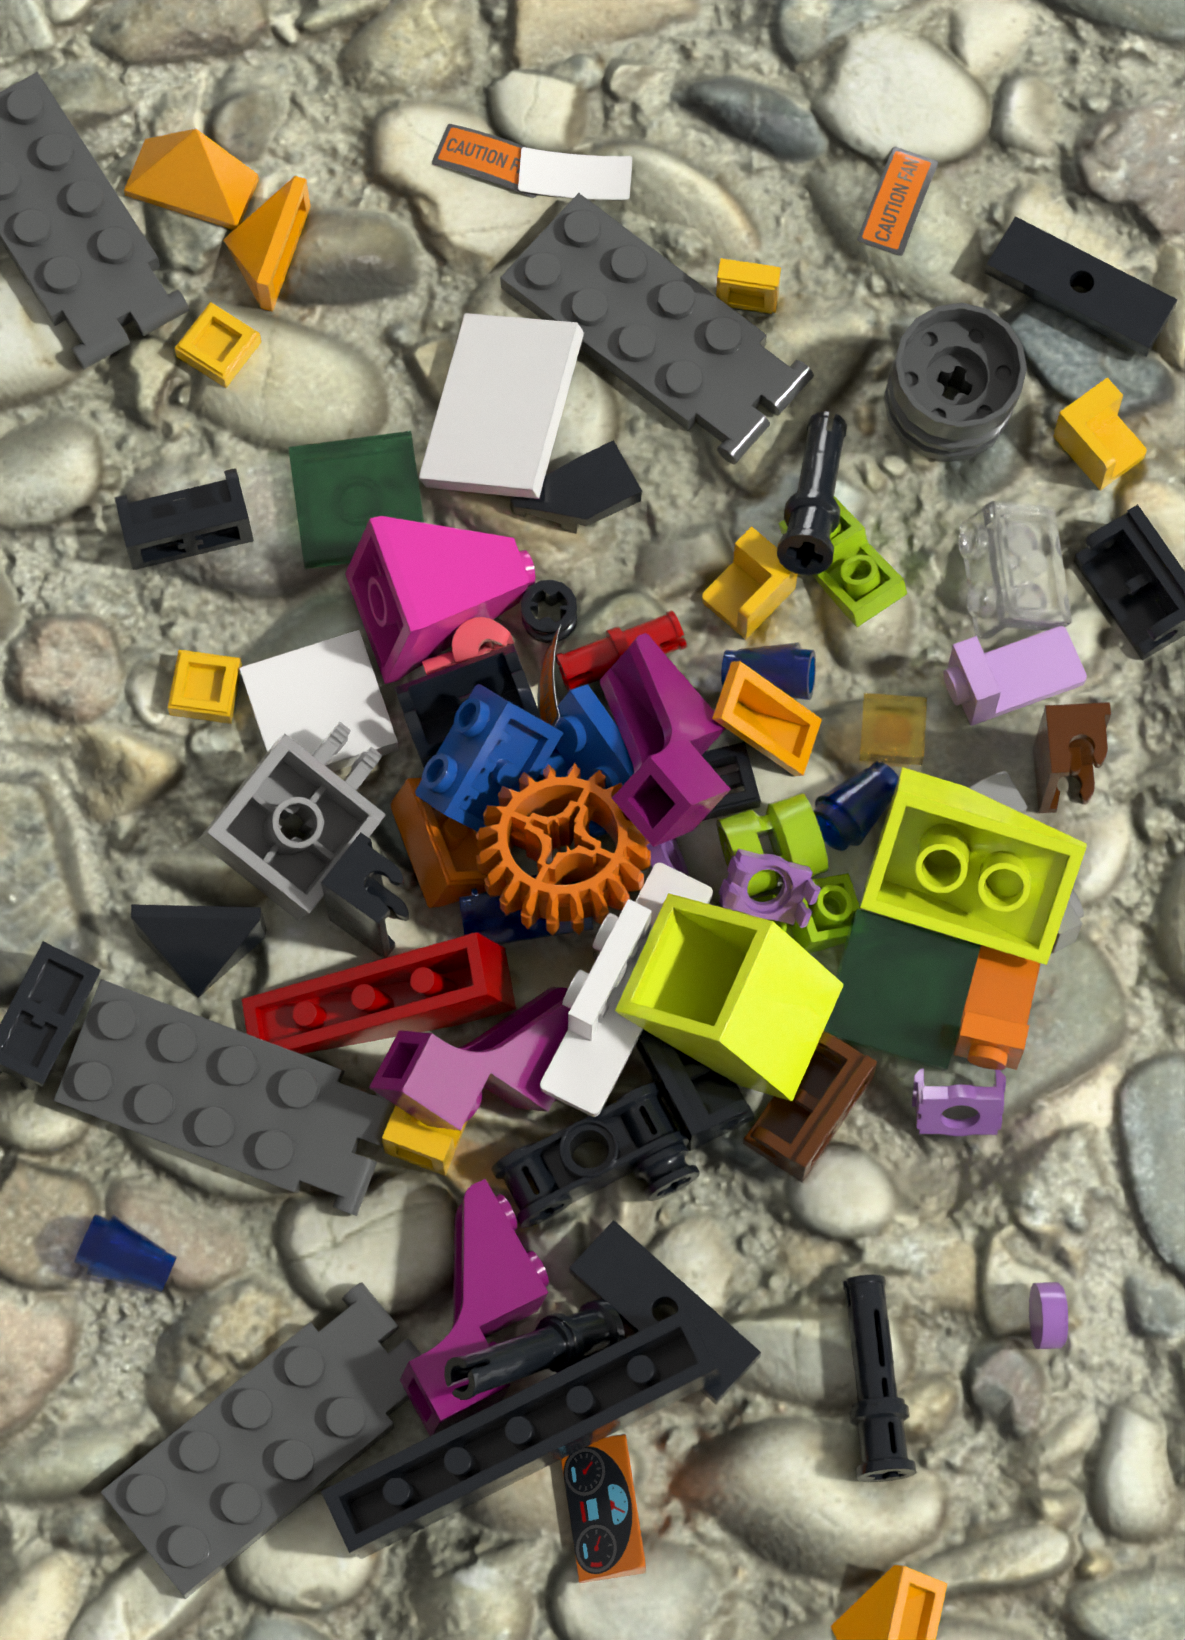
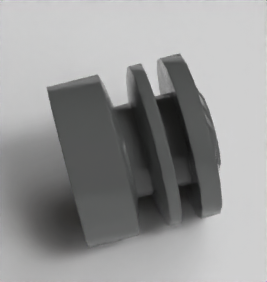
M966 303L937 306L913 321L900 339L884 394L888 422L901 442L921 456L944 462L971 459L995 444L1008 426L1013 409L1022 392L1027 371L1023 345L1009 323L989 309ZM948 387L959 391L954 400H949L942 396Z

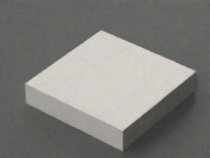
M359 630L239 668L266 752L280 737L286 734L313 755L339 722L343 723L351 731L346 744L325 765L332 772L352 766L362 752H366L370 747L374 748L382 756L399 751L398 741Z

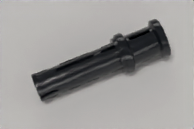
M828 411L817 412L808 420V433L798 490L785 504L784 520L788 529L787 533L783 534L777 547V557L780 563L787 570L800 575L820 574L827 570L833 562L834 546L830 540V535L836 530L840 520V508L834 499L847 424L840 415L835 413L831 431L826 430L829 416Z
M874 1274L854 1276L848 1278L847 1281H843L858 1401L852 1405L849 1416L850 1423L858 1428L862 1464L855 1468L857 1480L863 1482H886L908 1478L917 1472L915 1462L908 1459L904 1421L910 1417L909 1407L905 1404V1400L899 1398L897 1394L892 1340L886 1303V1280L884 1276Z
M604 1300L586 1302L577 1313L569 1316L563 1313L548 1315L540 1320L533 1332L463 1356L452 1357L445 1365L444 1376L447 1387L469 1380V1384L455 1388L452 1392L454 1397L460 1400H468L482 1392L547 1369L558 1373L624 1340L623 1322L616 1309Z

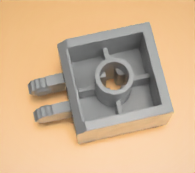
M341 722L334 727L313 755L286 734L280 737L197 840L296 920L308 915L323 897L321 882L360 832L369 838L386 815L356 791L381 759L382 755L372 747L366 752H362L352 764L351 771L344 780L325 766L330 758L336 755L348 741V735L351 730ZM293 814L297 815L303 822V825L298 829V831L305 834L303 840L298 837H294L291 840L286 838L280 830L283 826L279 824V818L285 820Z

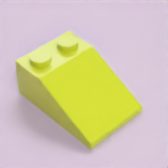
M902 767L865 882L860 908L1047 965L1087 844L966 786Z

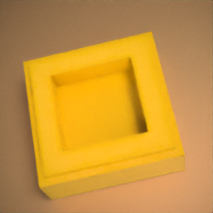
M720 258L716 297L731 308L770 314L772 312L776 313L781 267Z
M210 302L176 345L175 353L177 358L224 388H227L262 341L259 332Z
M179 649L167 707L169 715L232 724L241 675L239 669L242 667L241 658Z

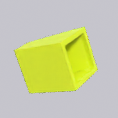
M668 893L615 1011L622 1017L734 1083L745 1088L793 1101L844 984L775 922Z

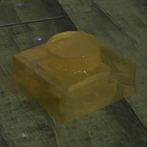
M864 693L859 761L922 765L925 747L927 697Z

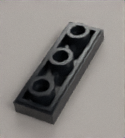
M1016 216L985 268V274L1145 357L1148 356L1172 315L1178 300ZM1072 287H1083L1088 292L1079 293L1073 290Z
M614 1220L569 1267L570 1274L599 1300L610 1303L618 1312L621 1320L636 1333L659 1322L652 1315L653 1310L659 1305H669L675 1309L676 1313L687 1308L722 1379L700 1389L715 1405L718 1404L761 1356V1352Z

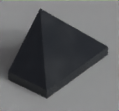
M131 904V919L137 935L197 998L264 940L266 935V924L261 907Z

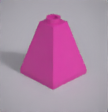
M385 516L369 519L345 573L385 684L400 680L422 666V661L433 658L450 648L456 630L465 621L475 617H486L494 620L519 604L527 588L535 584L536 578L530 554L526 550L519 551L515 539L512 537Z

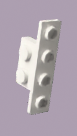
M656 863L653 866L636 901L628 899L619 917L608 913L592 948L600 951L590 973L582 970L576 973L562 1005L570 1008L568 1013V1031L540 1082V1088L543 1093L592 1117L600 1114L643 1031L641 1027L619 1015L615 1009L667 894L670 893L709 904L712 898L713 890L710 886L663 863Z

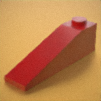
M477 932L241 999L248 1035L299 1054L396 1037L399 1030L425 1032L458 1026L516 1009L505 947Z

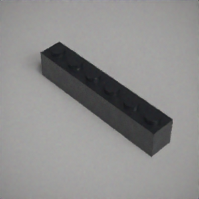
M687 1308L322 1490L321 1493L349 1553L363 1559L722 1379L692 1316Z

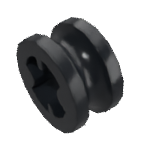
M541 580L531 585L524 593L521 601L522 624L526 632L537 641L550 643L561 624L557 642L567 638L574 630L577 622V603L572 590L564 583L555 580ZM544 601L551 607L560 602L563 605L560 606L561 620L554 622L548 616L540 620L536 619L535 617H538V603Z
M681 1143L665 1148L648 1157L633 1169L636 1179H643L648 1184V1188L644 1191L648 1201H655L669 1196L689 1185L700 1175L696 1165H688L685 1161V1157L688 1155V1149L685 1144Z

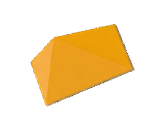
M191 129L145 139L124 188V194L127 197L234 230L241 224L259 177L256 172L199 130Z
M294 176L223 239L261 309L271 312L274 310L311 207L307 179Z
M741 661L731 662L712 717L717 723L794 776H804L822 721L820 717Z
M893 1565L830 1627L837 1640H936L948 1583L906 1566Z

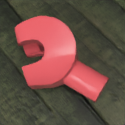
M475 617L462 623L456 630L452 640V651L424 660L422 663L426 674L429 675L514 644L511 633L491 618Z

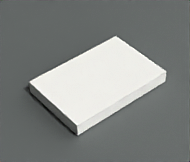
M464 314L419 474V480L426 488L539 499L584 335L578 322Z

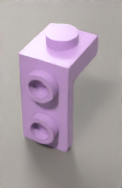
M1058 626L986 653L983 652L977 636L953 644L948 668L943 671L945 684L952 701L956 706L962 704L971 726L1083 686L1087 678L1067 629L1063 626Z

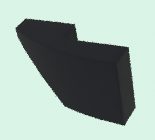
M613 440L546 475L539 499L513 497L510 499V508L515 515L525 518L528 513L560 523L561 529L576 534L579 525L588 526L641 502L642 490Z

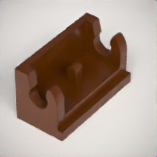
M1110 702L1045 705L1033 745L1039 813H1056L1060 795L1057 784L1059 779L1064 776H1072L1079 781L1081 786L1079 797L1082 804L1086 805L1091 800L1095 788L1093 764L1095 768H1100L1108 752L1106 728L1111 716Z
M823 1031L793 1101L774 1096L743 1139V1144L803 1183L872 1081L877 1061L868 1055H863L834 1035Z

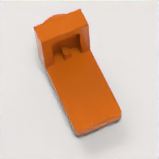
M978 944L954 1050L955 1056L967 1058V1061L971 1064L986 1069L1003 1070L1011 1068L1017 1070L1025 1049L1030 1026L1027 1023L1041 963Z

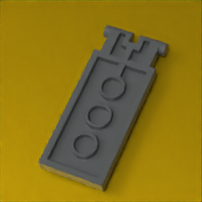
M36 72L1 91L0 241L54 326L65 320L80 342V344L71 348L72 352L84 370L130 344L129 338L122 328L123 326L133 321L140 334L145 336L190 311L184 296L178 289L167 294L153 271L160 268L158 256L39 73Z
M580 193L568 203L500 277L501 288L542 320L578 322L584 332L580 346L581 350L687 431L695 423L700 425L722 442L717 447L718 453L727 462L734 465L770 426L769 420L757 410L759 405L761 404L775 415H780L814 377L812 370L802 361L795 360L789 367L764 348L767 338L764 332Z
M103 979L99 982L54 1098V1101L289 1191L299 1193L302 1182L332 1192L337 1194L333 1207L355 1216L358 1215L377 1165L376 1161L355 1154L360 1139L383 1147L382 1136L395 1107V1104L378 1093L373 1096L341 1084L344 1070Z
M363 1282L350 1289L342 1298L349 1308L318 1332L311 1322L308 1323L101 1491L185 1599L395 1428L394 1423L388 1416L409 1400L400 1382V1378L408 1361L422 1354L410 1339H406L389 1353L382 1347L381 1344L392 1336L399 1326Z

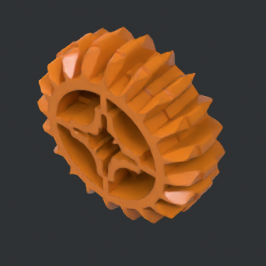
M574 763L568 770L567 777H556V771L548 764L543 770V780L535 782L532 777L523 772L519 778L520 792L502 786L501 791L498 793L500 806H487L483 814L484 824L487 827L479 828L477 832V848L481 851L476 856L478 871L482 875H486L484 884L487 894L490 897L501 896L499 899L500 909L505 913V916L521 909V922L527 929L534 925L539 918L546 919L547 931L552 936L560 928V922L571 921L572 929L580 935L584 930V918L591 916L597 923L602 925L609 913L608 906L622 911L626 902L630 899L628 892L640 893L644 886V874L641 871L648 870L650 867L651 851L646 847L649 844L647 839L612 799L623 786L622 783L605 789V775L602 774L600 769L588 780L581 779L580 768ZM591 820L599 824L611 836L616 845L614 853L602 849L601 841L589 835V823ZM574 840L575 849L570 850L569 847ZM514 845L525 849L527 857L537 862L538 875L536 879L526 874L516 864L511 855ZM561 846H567V852L561 853ZM557 848L559 852L556 853L553 859V849ZM581 881L580 883L570 884L572 882Z

